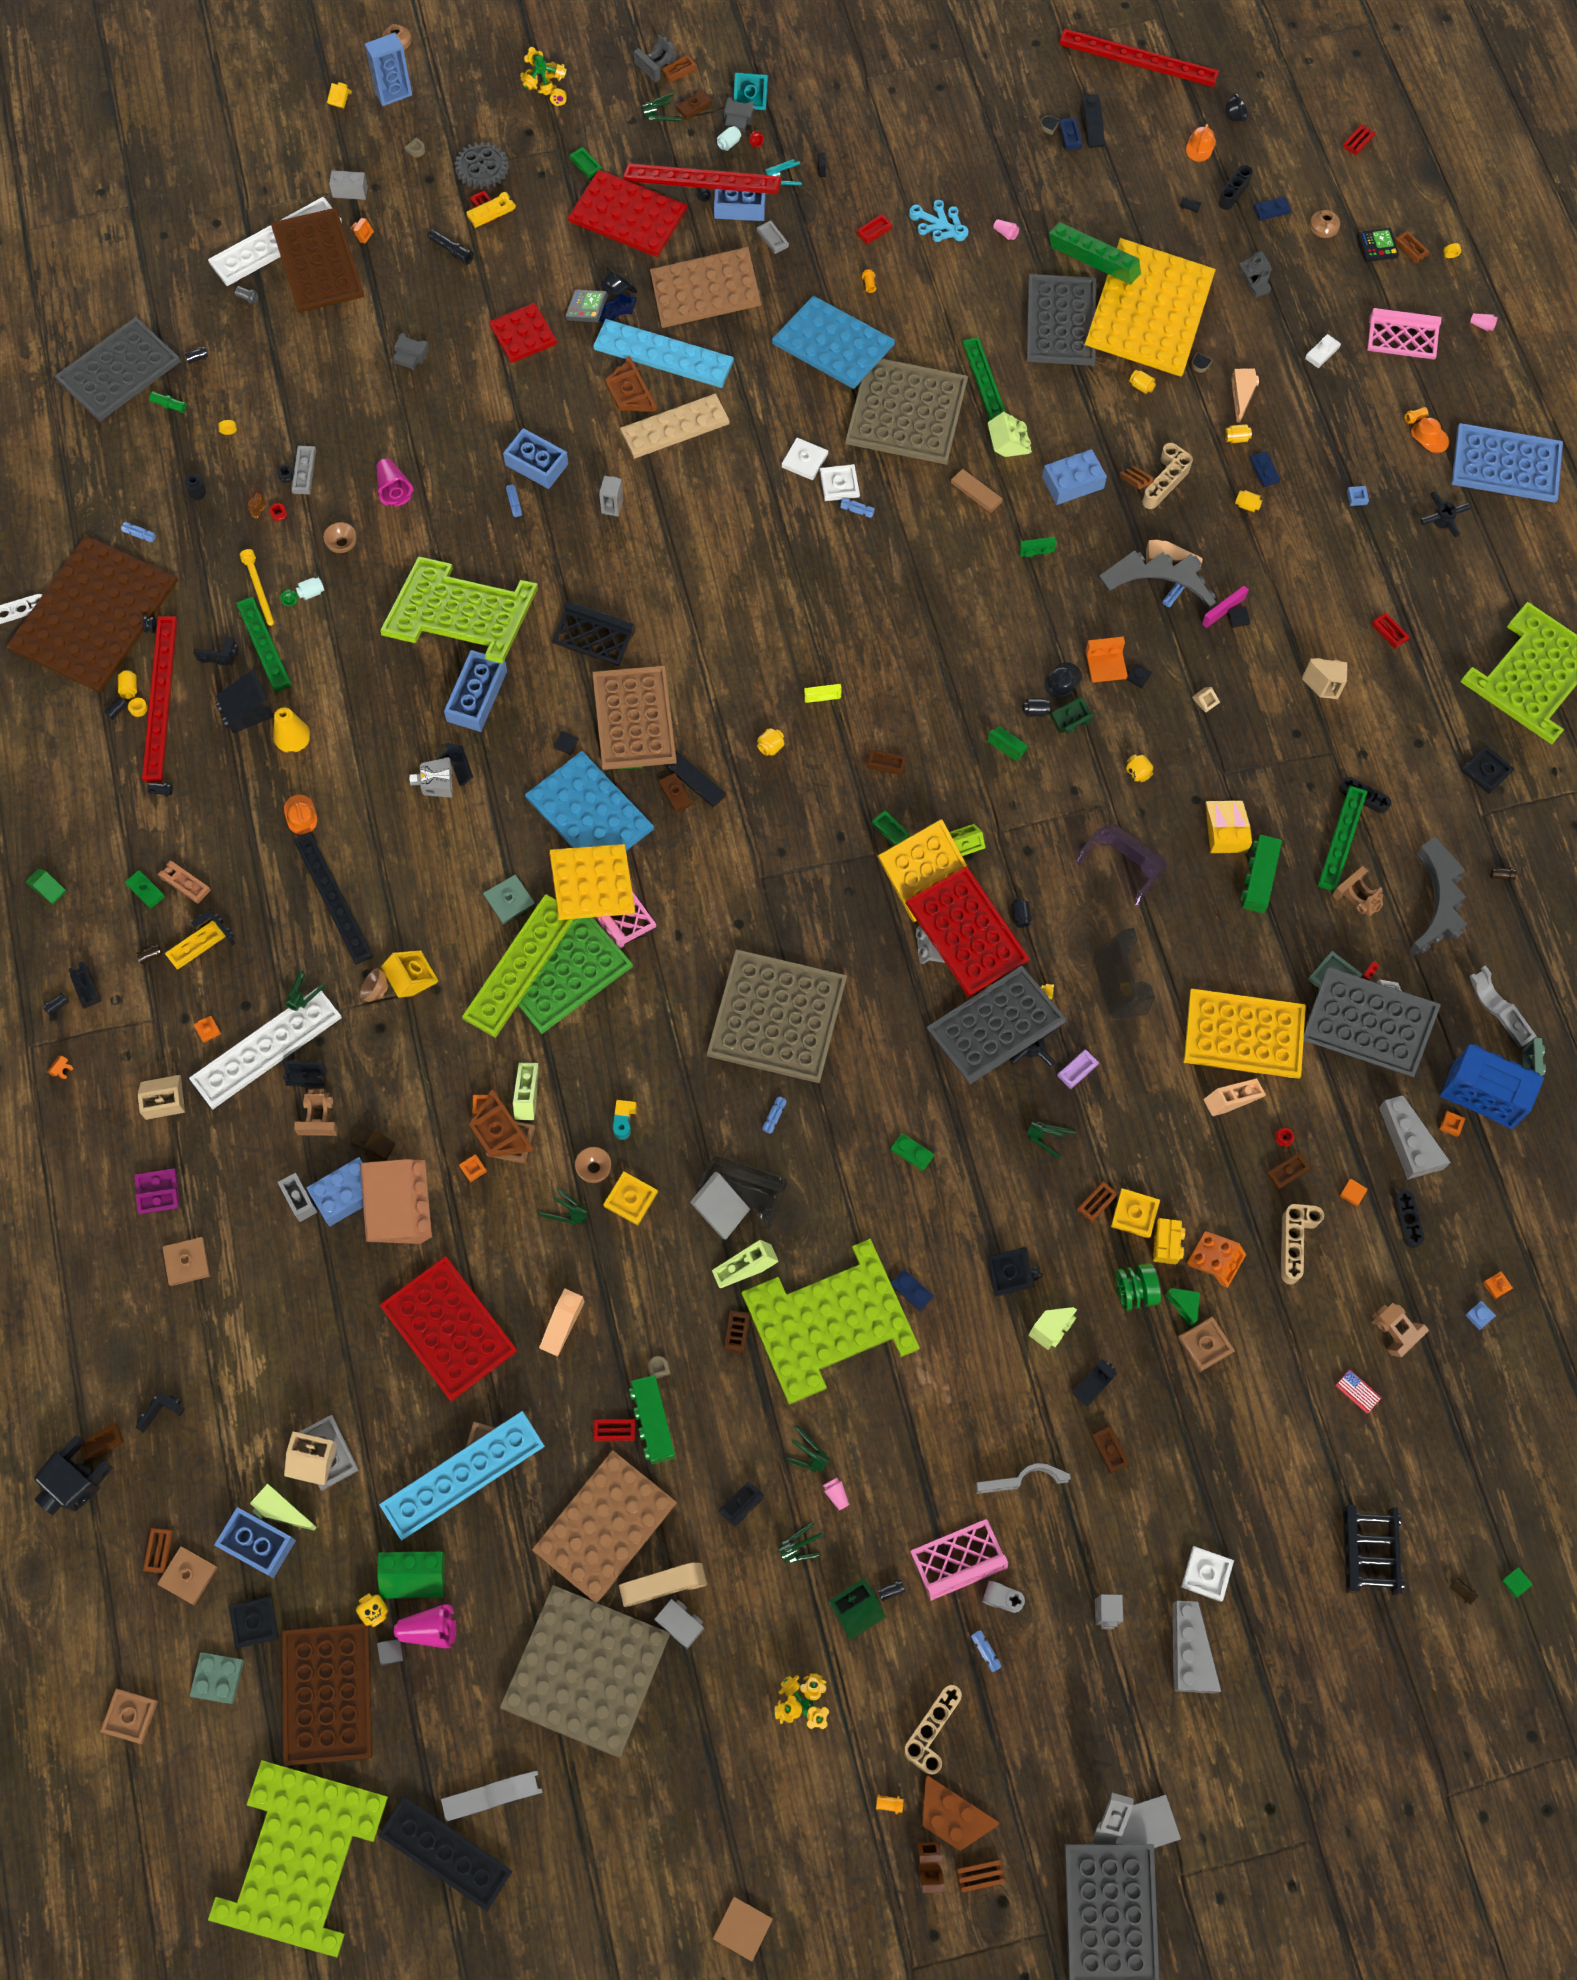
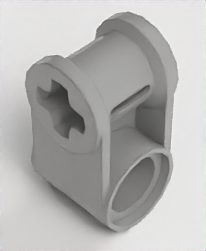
M988 1581L982 1602L992 1607L1016 1613L1024 1606L1025 1598L1019 1591L994 1581ZM1014 1597H1017V1602L1020 1604L1013 1607L1009 1599L1012 1600Z

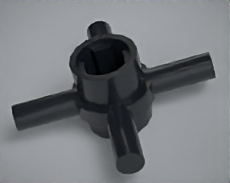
M1437 491L1432 492L1430 495L1437 508L1433 515L1420 519L1421 525L1434 522L1439 528L1449 527L1455 538L1460 536L1461 533L1454 520L1458 513L1470 510V504L1466 503L1456 507L1451 502H1442Z
M1053 1031L1034 1042L1031 1047L1028 1046L1009 1059L1010 1063L1015 1065L1025 1055L1030 1058L1039 1055L1049 1067H1052L1055 1061L1043 1048L1045 1044L1044 1039Z

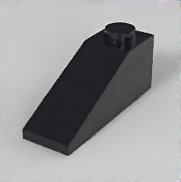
M1082 95L1080 113L1088 148L1104 147L1105 139L1099 95Z

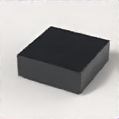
M825 152L818 154V172L820 177H826Z
M1246 607L1228 610L1227 613L1232 628L1250 624Z
M561 731L554 744V749L571 755L579 738Z

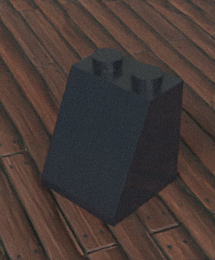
M254 670L249 671L216 695L218 703H216L217 709L220 714L224 713L225 717L222 720L226 729L230 727L232 733L274 717Z

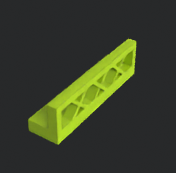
M975 824L949 832L962 856L985 849L983 833Z

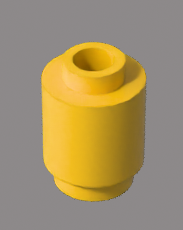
M1135 370L1129 380L1133 387L1145 394L1151 393L1156 386V383H1154L1155 378L1143 371Z
M1247 424L1233 425L1225 429L1226 442H1248L1252 436L1251 428H1248Z
M1240 490L1235 504L1254 513L1255 509H1260L1263 500H1260V495Z
M126 670L118 674V693L121 698L133 699L137 693V676L131 671Z

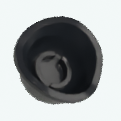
M1235 92L1226 102V114L1231 121H1245L1248 115L1247 107L1237 92Z

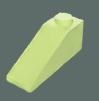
M519 1063L513 1099L514 1120H534L538 1063Z
M759 1240L713 1269L712 1272L719 1288H723L761 1273L779 1261L772 1245Z
M268 1484L250 1503L254 1507L252 1512L260 1519L266 1517L271 1521L313 1531L317 1528Z

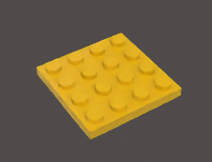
M942 819L877 856L912 922L917 920L905 902L967 866Z
M625 844L550 850L549 854L559 920L635 913Z

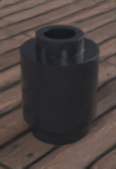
M196 474L189 475L185 479V486L190 497L195 500L204 498L206 488L202 478Z
M1027 698L1026 702H1023L1022 705L1023 713H1026L1027 717H1044L1049 715L1050 701L1045 700V698Z
M1022 898L1014 900V903L1010 905L1013 923L1017 928L1030 926L1032 917L1029 902Z

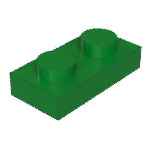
M1049 537L1020 541L1019 555L1020 557H1031L1038 554L1047 555L1053 553L1056 548V538Z
M903 1133L900 1134L890 1150L922 1172H924L934 1157V1153Z

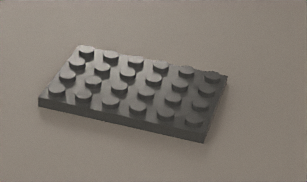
M1029 274L1026 362L1095 365L1096 349L1086 346L1085 342L1096 312V278Z
M135 317L54 377L59 384L100 422L179 364L181 360Z
M1020 966L926 1028L970 1085L1065 1023L1066 1018L1024 967Z
M1327 967L1304 1030V1041L1415 1077L1441 1004Z
M1065 1844L1069 1980H1159L1154 1844Z

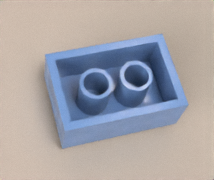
M715 189L714 219L764 221L766 194Z
M524 428L503 453L506 466L548 489L568 465L566 451Z
M1092 449L1045 465L1042 479L1056 505L1104 489L1107 478Z
M360 1157L306 1187L329 1227L363 1208L360 1164L363 1162Z
M237 1507L216 1541L215 1546L274 1578L296 1540Z

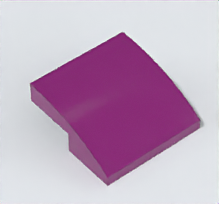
M176 1168L134 1175L138 1214L179 1208Z

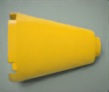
M289 708L278 709L274 715V743L284 752H299L304 749L310 740L308 726Z

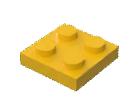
M623 1172L603 1206L638 1226L658 1194V1190Z
M1122 1188L1111 1227L1150 1238L1160 1200Z

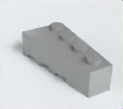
M1404 1096L1385 1100L1379 1107L1407 1180L1444 1170L1451 1163Z
M1175 1601L1172 1603L1174 1691L1219 1693L1221 1688L1199 1603L1194 1601Z

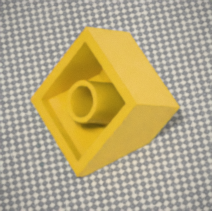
M422 951L392 953L381 966L398 998L414 996L438 982Z

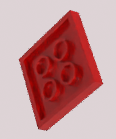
M535 303L489 321V326L510 363L557 345L555 336Z

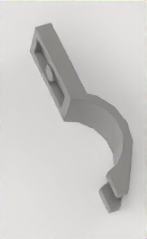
M1485 965L1481 968L1482 971L1480 973L1469 976L1476 996L1486 1010L1499 1019L1520 1048L1537 1036L1515 1005L1505 1001L1496 992L1491 982L1492 973Z
M1036 1463L1027 1466L1017 1478L977 1482L975 1489L976 1494L1018 1489L1022 1478L1033 1471L1048 1473L1057 1484L1068 1483V1480H1071L1069 1473L1048 1464Z
M538 1771L504 1779L441 1799L446 1822L511 1801L543 1793L542 1788L538 1789L535 1779Z
M1115 1793L1111 1794L1102 1821L1098 1823L1092 1844H1116L1118 1836L1122 1837L1132 1811L1133 1798Z

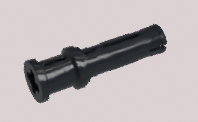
M435 229L430 231L434 235L428 234L430 240L451 252V255L462 260L463 264L468 265L471 263L474 257L473 251L463 248L461 243H454Z

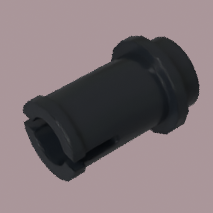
M697 188L698 199L702 202L708 201L711 196L710 191L707 188Z
M1183 196L1179 206L1182 209L1186 208L1198 213L1201 202L1189 199L1188 196Z
M199 346V349L185 353L189 364L203 358L206 360V357H209L205 346L202 348Z
M121 697L115 698V702L104 711L112 720L123 709L127 708L128 703Z
M165 782V784L148 783L147 789H151L147 791L148 794H159L168 797L173 793V785L169 784V782Z
M61 992L48 1003L45 1002V1005L42 1007L49 1016L51 1014L55 1015V1012L69 1003V1001Z
M895 1579L894 1583L880 1589L878 1588L877 1591L881 1601L884 1602L894 1596H902L905 1589L902 1581Z

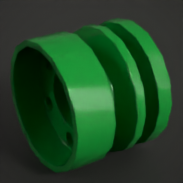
M1151 1263L1137 1265L1135 1274L1131 1267H1126L1125 1271L1123 1269H1116V1292L1125 1311L1131 1310L1132 1306L1134 1309H1139L1140 1299L1146 1307L1160 1304L1161 1292L1159 1281Z

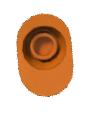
M1208 124L1205 127L1195 129L1189 138L1186 153L1193 161H1205L1212 154L1216 139Z
M1423 417L1421 421L1412 426V436L1430 452L1442 453L1448 448L1449 438L1441 429V425L1436 419Z
M305 795L290 797L284 805V813L290 830L299 835L312 832L317 824V815L312 800Z

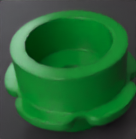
M285 590L280 594V600H282L285 606L296 604L298 595L295 591Z

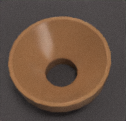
M393 24L384 30L382 37L392 34L393 30H399L400 32L396 35L403 49L405 50L410 46L412 38L406 27Z
M1320 210L1311 217L1309 227L1315 235L1322 238H1330L1339 231L1340 219L1332 211ZM1323 216H1330L1331 220L1326 221L1323 219Z
M334 523L324 532V542L328 549L333 552H347L356 544V532L347 523ZM341 539L347 541L344 546H338L337 542Z
M375 968L368 974L360 990V999L371 1002L383 997L388 988L387 979L383 971Z
M586 1148L576 1158V1172L586 1182H601L610 1173L611 1159L608 1153L601 1148ZM597 1163L600 1166V1170L597 1173L589 1172L588 1167L590 1164Z

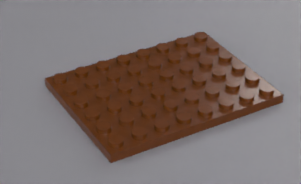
M85 535L6 647L9 651L101 693L143 633L144 617L148 616L149 619L154 617L178 582V579L174 575Z

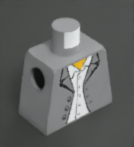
M450 758L421 763L420 774H410V785H420L423 795L453 797L452 764Z

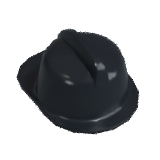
M606 267L608 272L600 285L607 293L619 295L625 290L637 293V289L629 281Z
M1067 662L1059 664L1045 681L1047 693L1054 698L1069 696L1080 683L1082 673L1075 664Z

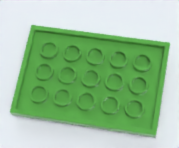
M593 917L577 918L517 1006L536 1029L543 1034L631 969L633 964Z

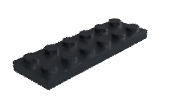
M405 1796L378 1835L487 1912L513 1870Z

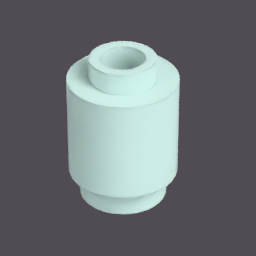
M732 126L717 137L719 148L728 151L740 140L741 133L739 129Z
M313 577L298 583L296 591L299 598L303 597L304 600L320 595L324 588L319 577Z

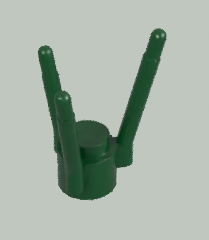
M674 93L642 105L644 118L649 117V121L683 120L676 117L654 116V114H657L656 108L669 104V100H664L673 97Z
M300 970L284 1004L293 1011H298L300 1007L305 1008L307 1003L326 986V983H323L304 1000V995L298 992L305 977V974H302L303 971Z
M1032 1121L1027 1135L1031 1137L1030 1141L1037 1143L1050 1154L1061 1159L1059 1154L1038 1139H1043L1045 1133L1063 1137V1133L1076 1134L1077 1132Z
M557 1188V1191L573 1204L572 1206L560 1198L554 1197L555 1201L570 1209L568 1216L571 1219L538 1212V1216L576 1226L577 1223L583 1224L589 1211L561 1188Z
M795 1426L800 1435L816 1451L813 1453L793 1439V1444L811 1456L809 1462L812 1465L787 1457V1461L807 1468L814 1473L816 1470L822 1472L830 1458L799 1426Z
M813 1522L789 1539L783 1541L781 1546H778L784 1563L790 1561V1564L796 1561L821 1557V1553L795 1557V1555L799 1554L798 1548L824 1536V1533L821 1532L797 1544L793 1542L813 1527Z

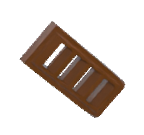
M730 1311L724 1351L745 1353L750 1313ZM733 1317L745 1318V1322L733 1321ZM732 1325L744 1326V1330L732 1328ZM731 1332L743 1334V1336H731ZM730 1340H736V1341H742V1342H741V1344H734V1343H730Z

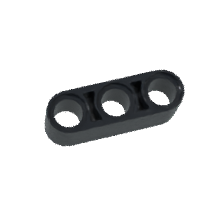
M1240 166L1222 189L1218 202L1221 209H1231L1249 186L1253 173L1250 166Z

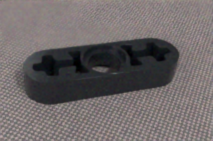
M1346 777L1342 780L1339 789L1343 795L1346 796L1348 790L1346 787L1350 784L1353 787L1368 791L1370 798L1365 799L1364 806L1378 813H1385L1390 808L1391 799L1387 795L1352 777ZM1381 801L1384 802L1383 807L1379 805Z
M1402 1190L1395 1196L1394 1203L1404 1242L1408 1247L1416 1248L1423 1243L1424 1234L1414 1196L1410 1191ZM1403 1196H1404L1405 1199H1408V1200H1409V1201L1406 1203V1206H1405L1404 1201H1400V1199H1401ZM1405 1214H1410L1413 1216V1224H1408L1405 1222ZM1416 1227L1413 1230L1414 1237H1418V1240H1416V1242H1414L1413 1239L1409 1238L1412 1235L1411 1228Z

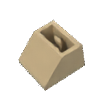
M1321 658L1310 659L1302 680L1319 697L1338 699L1347 682V662L1323 660Z
M180 1075L140 1083L138 1091L139 1111L145 1120L185 1113Z
M293 1431L286 1452L284 1476L325 1486L337 1444L331 1440Z

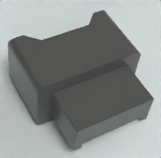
M728 97L724 109L725 129L735 126L739 131L745 133L747 124L751 125L755 110L754 102L744 104L734 102L732 98Z
M401 333L394 346L396 354L393 357L394 364L414 370L417 363L422 364L429 352L428 342L424 340L418 342L406 338V335Z

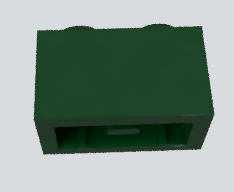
M865 1578L828 1601L829 1607L850 1641L886 1618Z

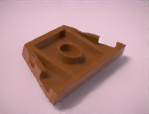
M630 356L627 357L626 362L621 367L618 366L614 373L605 379V385L618 410L657 411V406Z
M491 1090L488 1099L484 1105L480 1106L477 1115L469 1123L470 1128L490 1157H498L533 1151V1147L494 1090Z
M928 1775L926 1776L922 1827L961 1851L999 1825L998 1821Z

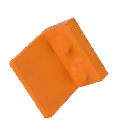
M1124 637L1088 641L1085 653L1092 683L1127 679V671L1122 653L1125 645Z
M1206 1231L1187 1264L1190 1267L1214 1275L1221 1286L1228 1288L1246 1253L1240 1243Z

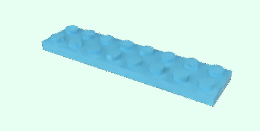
M605 319L594 343V350L624 359L630 356L634 362L720 388L723 387L734 362V357Z
M522 1411L379 1505L402 1541L545 1447V1445Z

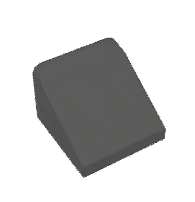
M398 1639L377 1643L380 1665L384 1666L404 1661L401 1642Z

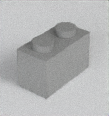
M331 171L329 185L333 198L366 200L368 184L365 173Z
M604 476L599 493L601 513L619 517L624 499L622 479L614 476Z
M296 1173L277 1182L299 1222L318 1213Z
M1101 1594L1095 1599L1096 1625H1101V1629H1114V1627L1123 1622L1122 1595Z
M671 1599L655 1618V1621L688 1649L704 1630L702 1626L703 1621L695 1614L690 1616L685 1611L687 1607L681 1601L677 1600L674 1602Z

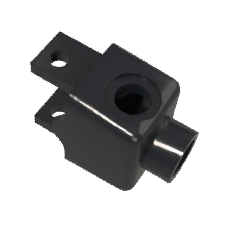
M77 1435L60 1452L55 1451L34 1477L35 1482L43 1489L34 1500L51 1515H54L61 1506L71 1511L79 1510L101 1489L99 1486L100 1482L114 1468L110 1463L103 1461L92 1473V1469L85 1463H74L71 1458L86 1443L85 1440Z

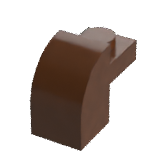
M917 1843L919 1880L922 1893L936 1894L938 1892H945L940 1843Z

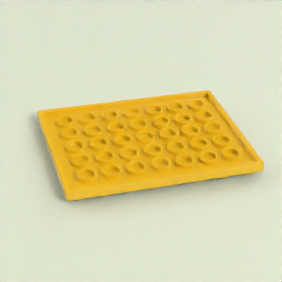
M1120 238L1117 249L1140 259L1141 275L1130 285L1108 274L1085 345L1182 377L1216 269Z

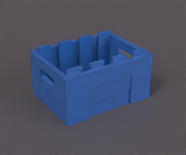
M1469 1044L1452 1064L1439 1096L1513 1129L1531 1112L1544 1077L1531 1069L1526 1070L1522 1068V1065L1506 1061L1498 1054L1486 1052L1484 1048L1476 1044Z

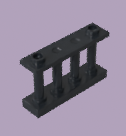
M1347 1505L1343 1508L1346 1593L1355 1594L1360 1591L1362 1586L1392 1588V1596L1402 1594L1405 1588V1581L1401 1577L1399 1540L1401 1514L1398 1513V1507L1388 1510V1515L1359 1514L1356 1511V1505ZM1359 1522L1388 1523L1389 1536L1360 1535L1357 1532V1524ZM1360 1543L1390 1545V1558L1361 1556V1554H1358V1545ZM1361 1565L1391 1566V1579L1362 1578L1359 1575V1567Z

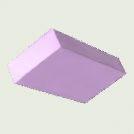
M1085 1049L1061 1070L1057 1076L1072 1089L1099 1062Z

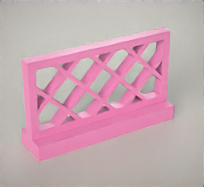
M1374 308L1369 319L1370 329L1367 351L1435 359L1442 317ZM1374 323L1381 324L1384 329L1378 332L1374 328ZM1398 326L1401 331L1395 335L1390 328ZM1410 328H1414L1418 332L1413 337L1407 331ZM1385 331L1392 337L1388 341H1385L1381 336ZM1425 331H1434V336L1429 339L1424 334ZM1403 333L1409 339L1405 343H1402L1398 338ZM1418 336H1421L1426 341L1421 346L1415 341ZM1378 338L1382 345L1372 346L1373 340ZM1393 340L1399 345L1396 349L1389 345ZM1411 342L1417 349L1410 351L1406 345ZM1428 344L1432 348V353H1426L1422 348Z
M633 891L634 905L637 906L638 912L627 914V916L636 917L635 925L624 922L625 915H623L622 921L613 920L611 916L594 917L619 949L623 948L625 943L656 927V923ZM638 918L647 920L649 925L645 927L638 926ZM622 926L632 928L633 933L625 936L621 931Z
M987 1519L910 1551L930 1601L1008 1568V1561L1005 1555H1003ZM985 1526L988 1532L986 1540L974 1536L977 1529ZM965 1536L970 1538L967 1548L955 1544L957 1537ZM972 1540L984 1544L980 1554L969 1550ZM946 1544L951 1546L947 1556L936 1552L938 1545ZM986 1545L995 1548L998 1555L992 1558L984 1556L983 1553ZM953 1548L965 1552L961 1562L950 1558ZM927 1552L932 1555L929 1563L925 1564L919 1561L917 1554ZM967 1553L978 1557L975 1565L970 1566L964 1563ZM934 1556L945 1560L942 1570L930 1566ZM948 1561L959 1565L956 1573L950 1574L945 1572ZM929 1569L940 1573L938 1580L930 1584L926 1577Z

